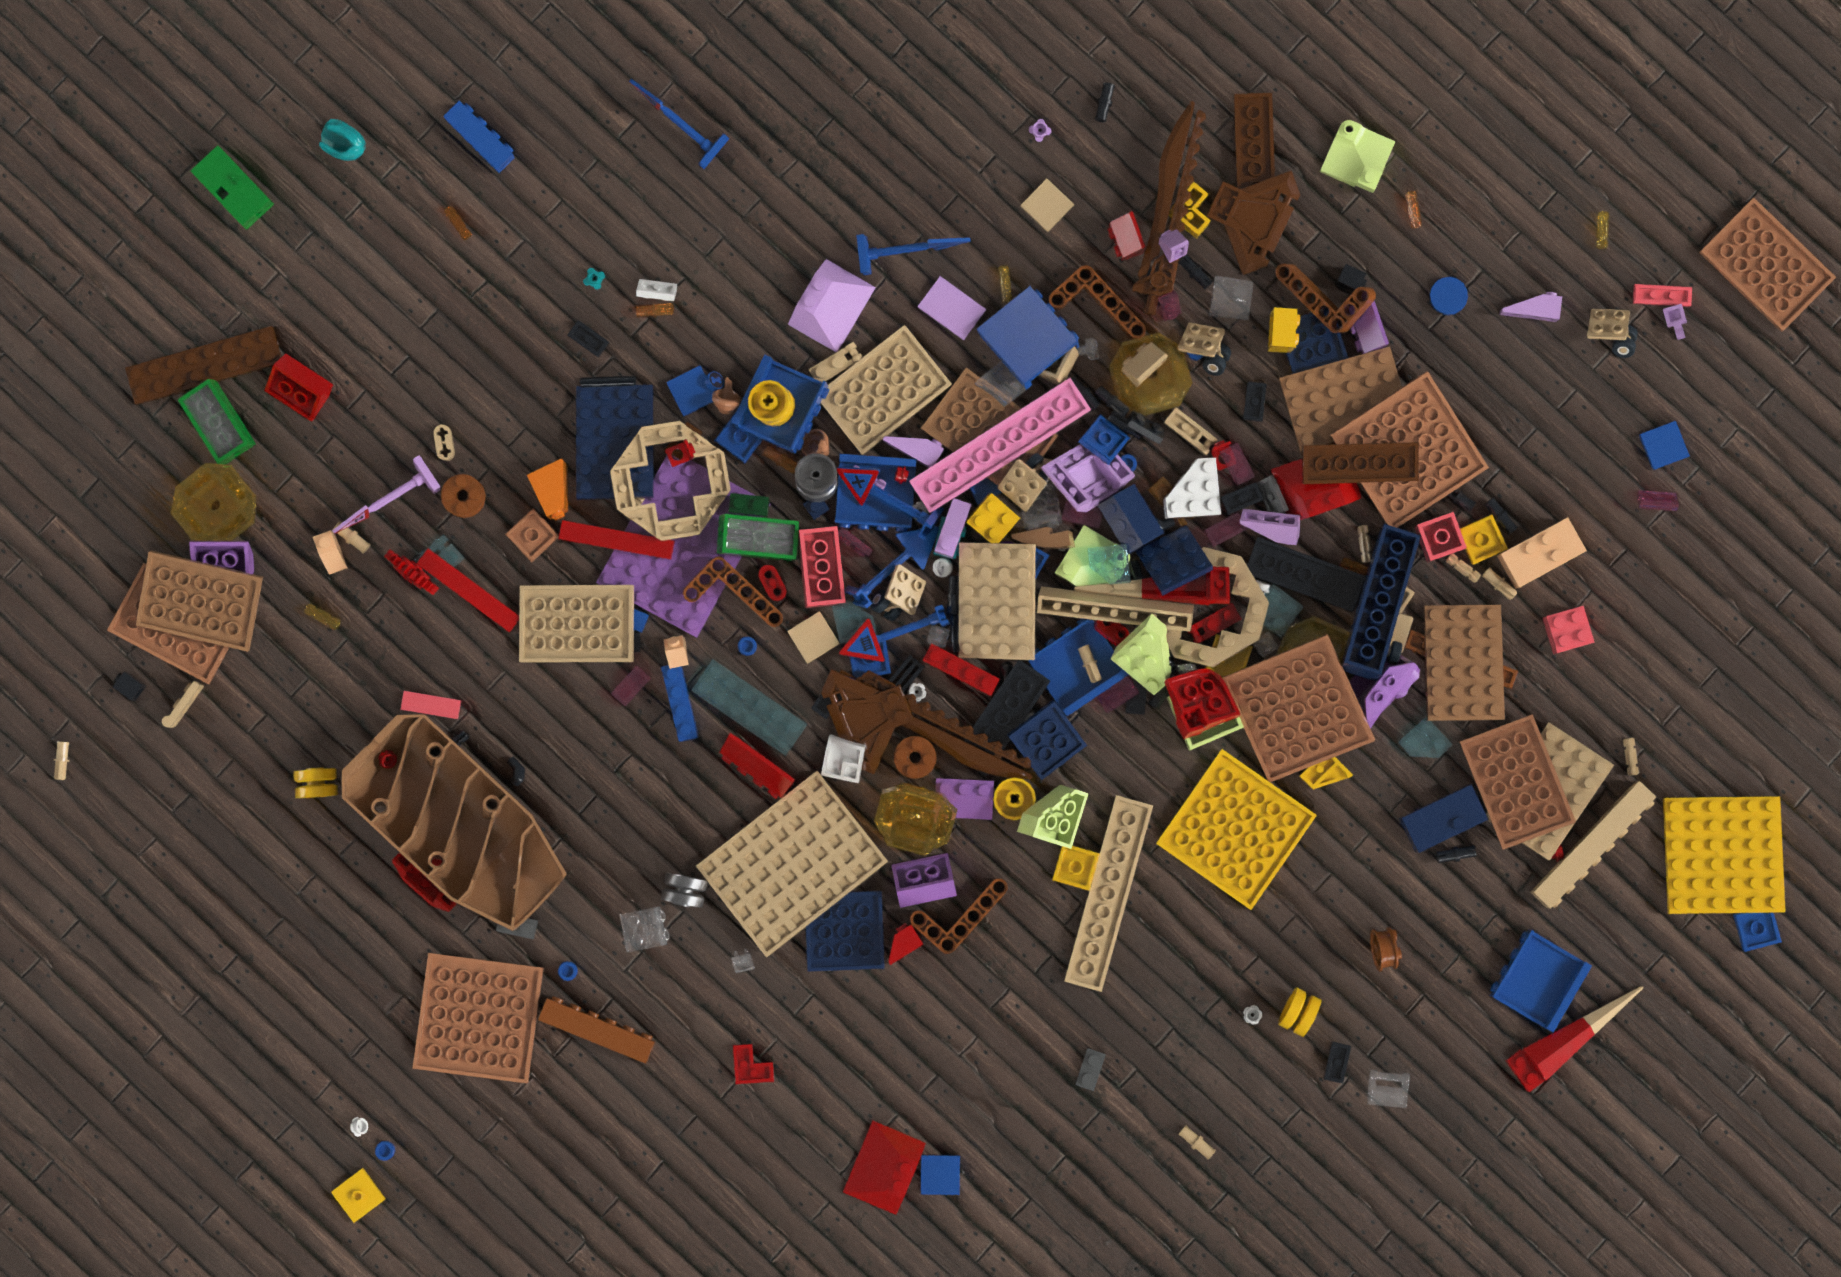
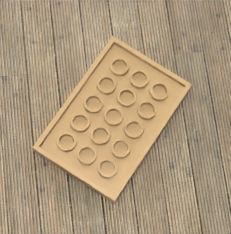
M904 325L828 385L829 393L825 399H822L821 404L860 454L864 455L882 441L885 436L891 434L952 386V383Z
M959 543V658L1035 660L1036 544Z
M634 585L520 586L519 662H634Z
M1548 722L1541 736L1574 818L1577 821L1614 764ZM1574 824L1523 842L1522 844L1550 861Z

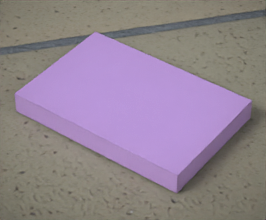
M941 276L918 305L920 310L963 341L986 311L984 307Z

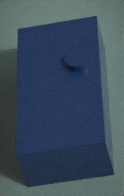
M1466 785L1399 818L1415 853H1420L1489 820L1472 785Z

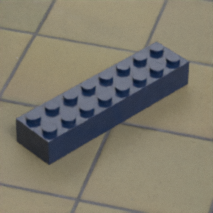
M1384 524L1380 529L1341 662L1345 672L1373 681H1377L1382 675L1421 535ZM1376 643L1383 644L1382 651L1375 649Z

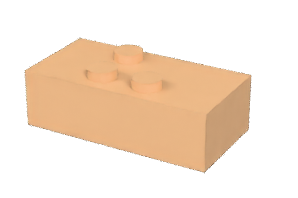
M1566 518L1497 555L1514 588L1517 589L1587 550L1569 518Z

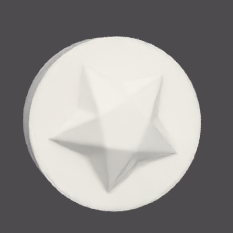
M942 557L933 563V572L938 577H946L953 570L952 562L948 558Z

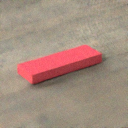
M1633 285V304L1661 306L1682 304L1683 307H1691L1692 287Z
M404 691L400 710L458 719L461 700Z

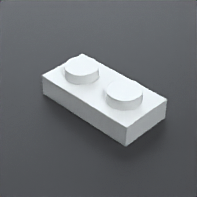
M639 279L636 296L674 301L677 284Z

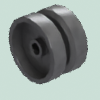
M810 454L804 456L798 462L795 468V481L798 493L810 502H823L834 495L837 489V469L834 462L828 456Z
M666 873L664 883L675 887V890L663 889L661 900L685 907L694 906L702 908L704 897L694 894L693 891H706L708 881Z

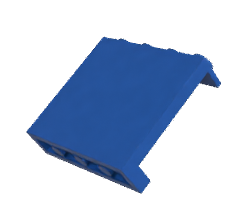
M1031 286L977 328L979 336L1026 390L1032 386L1031 381L1070 349L1074 346L1077 349L1080 347L1078 335L1073 330L1069 331L1066 328L1067 323L1061 316L1058 318L1054 314L1055 309L1050 303L1045 304L1042 300V294L1037 289L1033 290Z
M764 354L731 423L742 431L796 454L797 450H801L804 444L803 438L805 434L809 433L813 423L811 421L813 417L817 416L821 409L820 403L822 399H825L829 393V386L824 380L823 382L780 364L774 361L772 357ZM772 380L779 382L792 393L795 399L793 416L781 426L772 427L765 425L754 417L748 408L750 391L762 381Z
M840 454L839 467H853L857 465L860 468L880 469L877 479H882L886 482L883 490L913 506L914 489L909 481L915 478L916 459ZM898 466H906V470L909 471L907 481H903L902 484L894 481ZM839 475L835 524H839V528H850V525H854L862 530H869V527H877L878 531H888V528H896V532H906L907 529L911 530V515L872 493H869L865 503L861 506Z
M1080 619L1077 621L1078 626L1073 629L1068 627L1062 631V637L1057 640L1055 638L1050 639L1045 643L1047 647L1041 651L1037 648L1035 650V660H1028L1034 670L1051 680L1046 688L1066 717L1129 675L1111 660L1114 650L1106 638L1095 630L1094 621L1091 619ZM1089 645L1094 660H1097L1096 665L1102 680L1096 683H1091L1086 668L1082 666L1084 663L1078 648Z
M1528 929L1527 932L1524 931L1519 939L1521 943L1518 948L1512 950L1509 956L1511 960L1508 965L1505 964L1502 967L1499 981H1495L1492 984L1490 996L1546 1030L1554 1032L1592 965L1563 950L1533 930Z

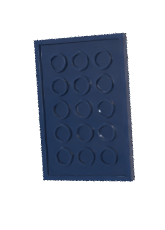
M653 385L584 388L576 386L577 500L615 499L610 471L641 427L653 425ZM654 445L645 447L648 466L630 468L635 499L654 498Z

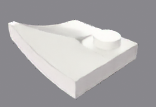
M829 735L821 776L859 783L866 745Z

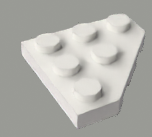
M1199 458L1191 464L1188 471L1183 474L1175 484V487L1163 499L1165 519L1221 515L1216 458Z

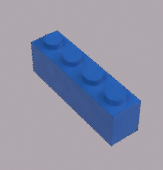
M458 101L443 116L444 119L500 173L515 158L512 154L514 150L507 143L503 145L499 141L501 137L493 129L489 131L485 127L487 123L480 116L476 118L472 114L474 110L467 103L463 105Z
M669 665L662 666L661 669L679 742L697 739L699 734L683 668L680 666L670 669Z

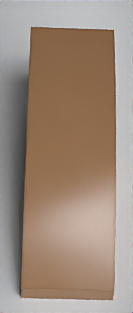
M1044 527L1011 534L1013 539L1025 544H1036V547L1066 549L1075 547L1073 533L1069 530L1053 533L1052 528Z

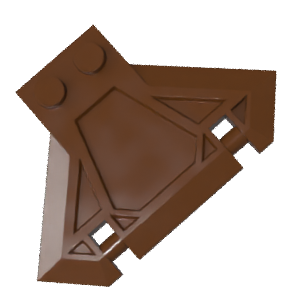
M1292 170L1243 189L1222 181L1206 216L1224 224L1242 275L1264 268L1270 261L1265 256L1267 251L1274 252L1294 208L1289 206L1292 198L1298 201L1300 197ZM1281 193L1285 195L1282 202L1278 201ZM1256 246L1261 247L1258 255L1254 253Z
M831 669L821 691L823 699L829 697L831 700V704L827 705L839 738L866 745L862 770L874 775L895 727L914 720L901 685L898 684L880 691ZM840 693L842 699H841V700H838V697H837L836 694Z

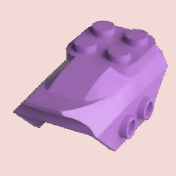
M1400 655L1396 665L1388 663L1386 657L1382 675L1377 681L1354 675L1349 681L1370 729L1395 698L1404 697L1413 682L1420 676L1418 666Z

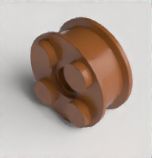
M458 474L449 478L443 485L441 500L446 510L460 518H469L481 511L485 504L486 494L478 480L470 475ZM466 491L468 493L467 499L460 501V493Z
M911 736L905 738L897 745L894 752L896 768L908 778H922L928 775L936 764L935 748L923 737ZM912 752H918L921 755L918 763H913L910 760Z
M1387 927L1385 931L1377 932L1375 929H1372L1370 932L1371 953L1378 972L1387 967L1397 969L1399 959L1402 958L1401 949L1397 947L1396 930H1392L1391 927Z

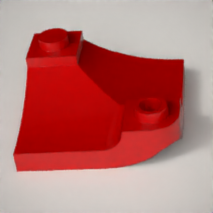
M1207 668L1168 678L1164 682L1174 707L1177 720L1175 723L1183 739L1199 735L1205 730L1240 716V712L1226 683L1213 670Z

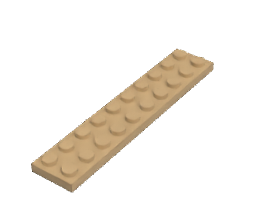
M1115 796L1094 877L1064 979L1065 982L1102 992L1153 805Z

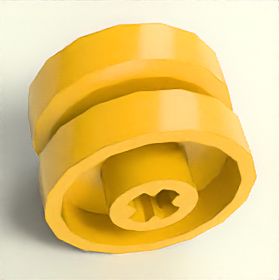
M767 380L758 383L750 391L748 408L752 415L765 425L772 427L781 426L793 416L795 399L792 393L779 382Z
M307 768L306 770L293 772L296 783H307V786L295 788V799L338 795V786L336 784H325V781H332L337 778L336 768Z
M1019 778L1006 779L1000 783L993 796L994 807L997 812L1010 820L1021 819L1023 812L1033 806L1036 801L1032 786ZM1011 796H1017L1018 801L1016 803L1011 802Z
M1296 987L1283 1008L1278 1025L1289 1029L1294 1024L1293 1033L1304 1037L1317 1016L1322 1000L1313 995L1309 996L1306 1000V992Z

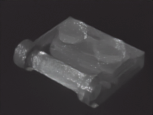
M1371 1069L1367 1104L1407 1108L1410 1073L1393 1074L1377 1072V1070ZM1376 1080L1402 1082V1087L1376 1085Z

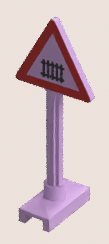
M419 455L413 459V464L418 471V474L412 477L413 479L372 503L369 507L365 505L332 531L336 534L369 518V513L377 511L416 486L419 487L426 483L432 493L436 494L440 491V485Z

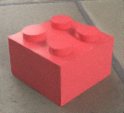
M1454 512L1414 526L1416 534L1421 535L1419 542L1427 563L1467 548Z
M1584 606L1542 618L1553 654L1595 643Z

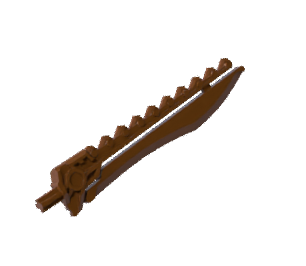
M1193 101L1190 102L1176 122L1160 159L1158 196L1154 221L1138 273L1140 280L1135 282L1132 288L1133 292L1147 295L1144 314L1150 316L1156 315L1159 298L1173 294L1179 259L1170 263L1164 252L1162 256L1158 259L1156 258L1160 254L1159 239L1166 229L1185 145H1187L1189 148L1169 230L1174 231L1177 229L1180 233L1185 230V225L1181 222V219L1188 214V209L1184 206V203L1191 198V193L1187 188L1194 182V177L1189 173L1197 166L1196 160L1192 157L1200 151V146L1196 143V140L1203 135V130L1199 127V124L1206 119L1205 113L1198 110L1191 138L1188 137L1195 102ZM1154 259H1156V260L1154 261V263H1153V266H1152L1150 275L1147 276V275H1148L1149 268H1150V265H1151V261H1153Z
M842 669L839 672L880 691L896 686V684L870 670L858 678ZM914 694L905 695L911 712L994 752L995 755L913 716L914 720L902 726L930 740L959 762L973 769L1001 777L1029 780L1033 778L1031 773L1001 759L1003 756L1024 768H1030L1031 760L1028 757L1017 758V753L1014 749L1002 750L1003 745L1000 741L989 743L988 736L985 733L975 735L971 725L960 727V721L956 717L946 719L943 710L931 711V705L928 702L917 703Z

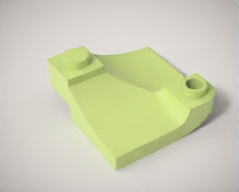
M1346 120L1340 125L1320 172L1353 187L1358 186L1373 193L1381 178L1395 141L1370 131L1357 122ZM1346 127H1351L1352 132H1347Z
M1084 525L1074 541L1075 547L1068 550L1055 574L1074 587L1116 583L1130 561V554L1127 555L1123 547ZM1123 554L1124 560H1118L1117 555Z

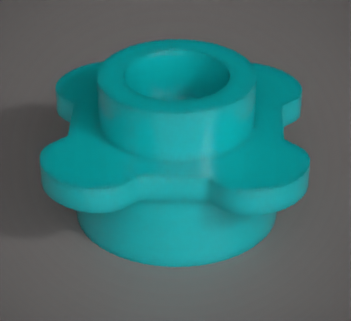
M589 268L583 283L598 290L601 288L605 274L604 272L595 271L594 268Z

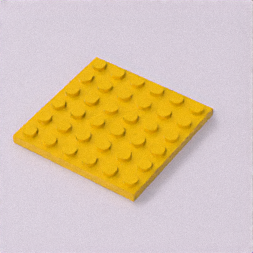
M1221 749L1156 844L1252 910L1317 815Z
M1780 796L1663 798L1668 914L1785 912Z

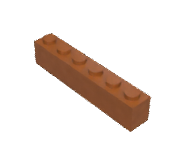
M556 996L546 999L538 1019L546 1024L645 1064L648 1062L656 1042L650 1034L645 1032L638 1034L634 1032L635 1028L624 1025V1027L616 1025L617 1021L606 1017V1020L599 1018V1014L589 1010L586 1013L581 1011V1006L573 1003L569 1006L563 1003V999Z

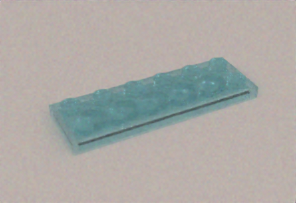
M714 659L691 690L785 756L808 725Z

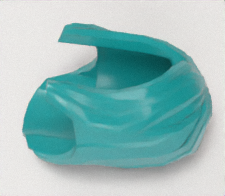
M330 119L324 125L319 146L331 156L344 161H353L361 157L366 148L363 136L344 121Z

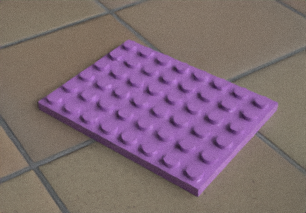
M666 455L654 477V498H645L641 505L655 503L658 522L696 516L692 497L711 494L707 469L692 460L672 467ZM729 481L731 491L702 532L696 536L672 539L675 541L671 560L614 550L596 583L599 585H634V604L697 638L726 584L718 578L696 602H688L683 596V589L715 556H721L736 569L742 556L716 554L719 515L729 514L731 493L754 494ZM630 520L625 529V532L654 537L632 520ZM754 523V530L758 529L760 523ZM721 560L713 562L715 570L723 568L724 564ZM733 573L728 574L727 582L729 581ZM702 574L699 578L700 583H709L710 576ZM689 588L686 591L687 597H696L697 590Z

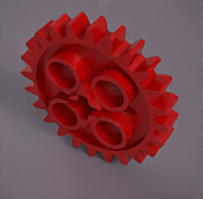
M391 549L385 554L384 557L394 565V569L411 584L413 583L419 589L424 588L432 595L439 589L430 580V576L415 562L410 561L404 555L400 557Z

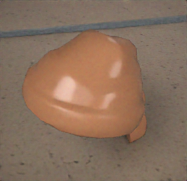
M728 377L725 379V387L714 391L712 394L714 405L720 413L726 415L732 414L738 409L742 398L732 390V381Z
M812 429L809 433L805 434L803 438L804 444L801 448L805 456L810 454L829 455L828 436L824 431Z

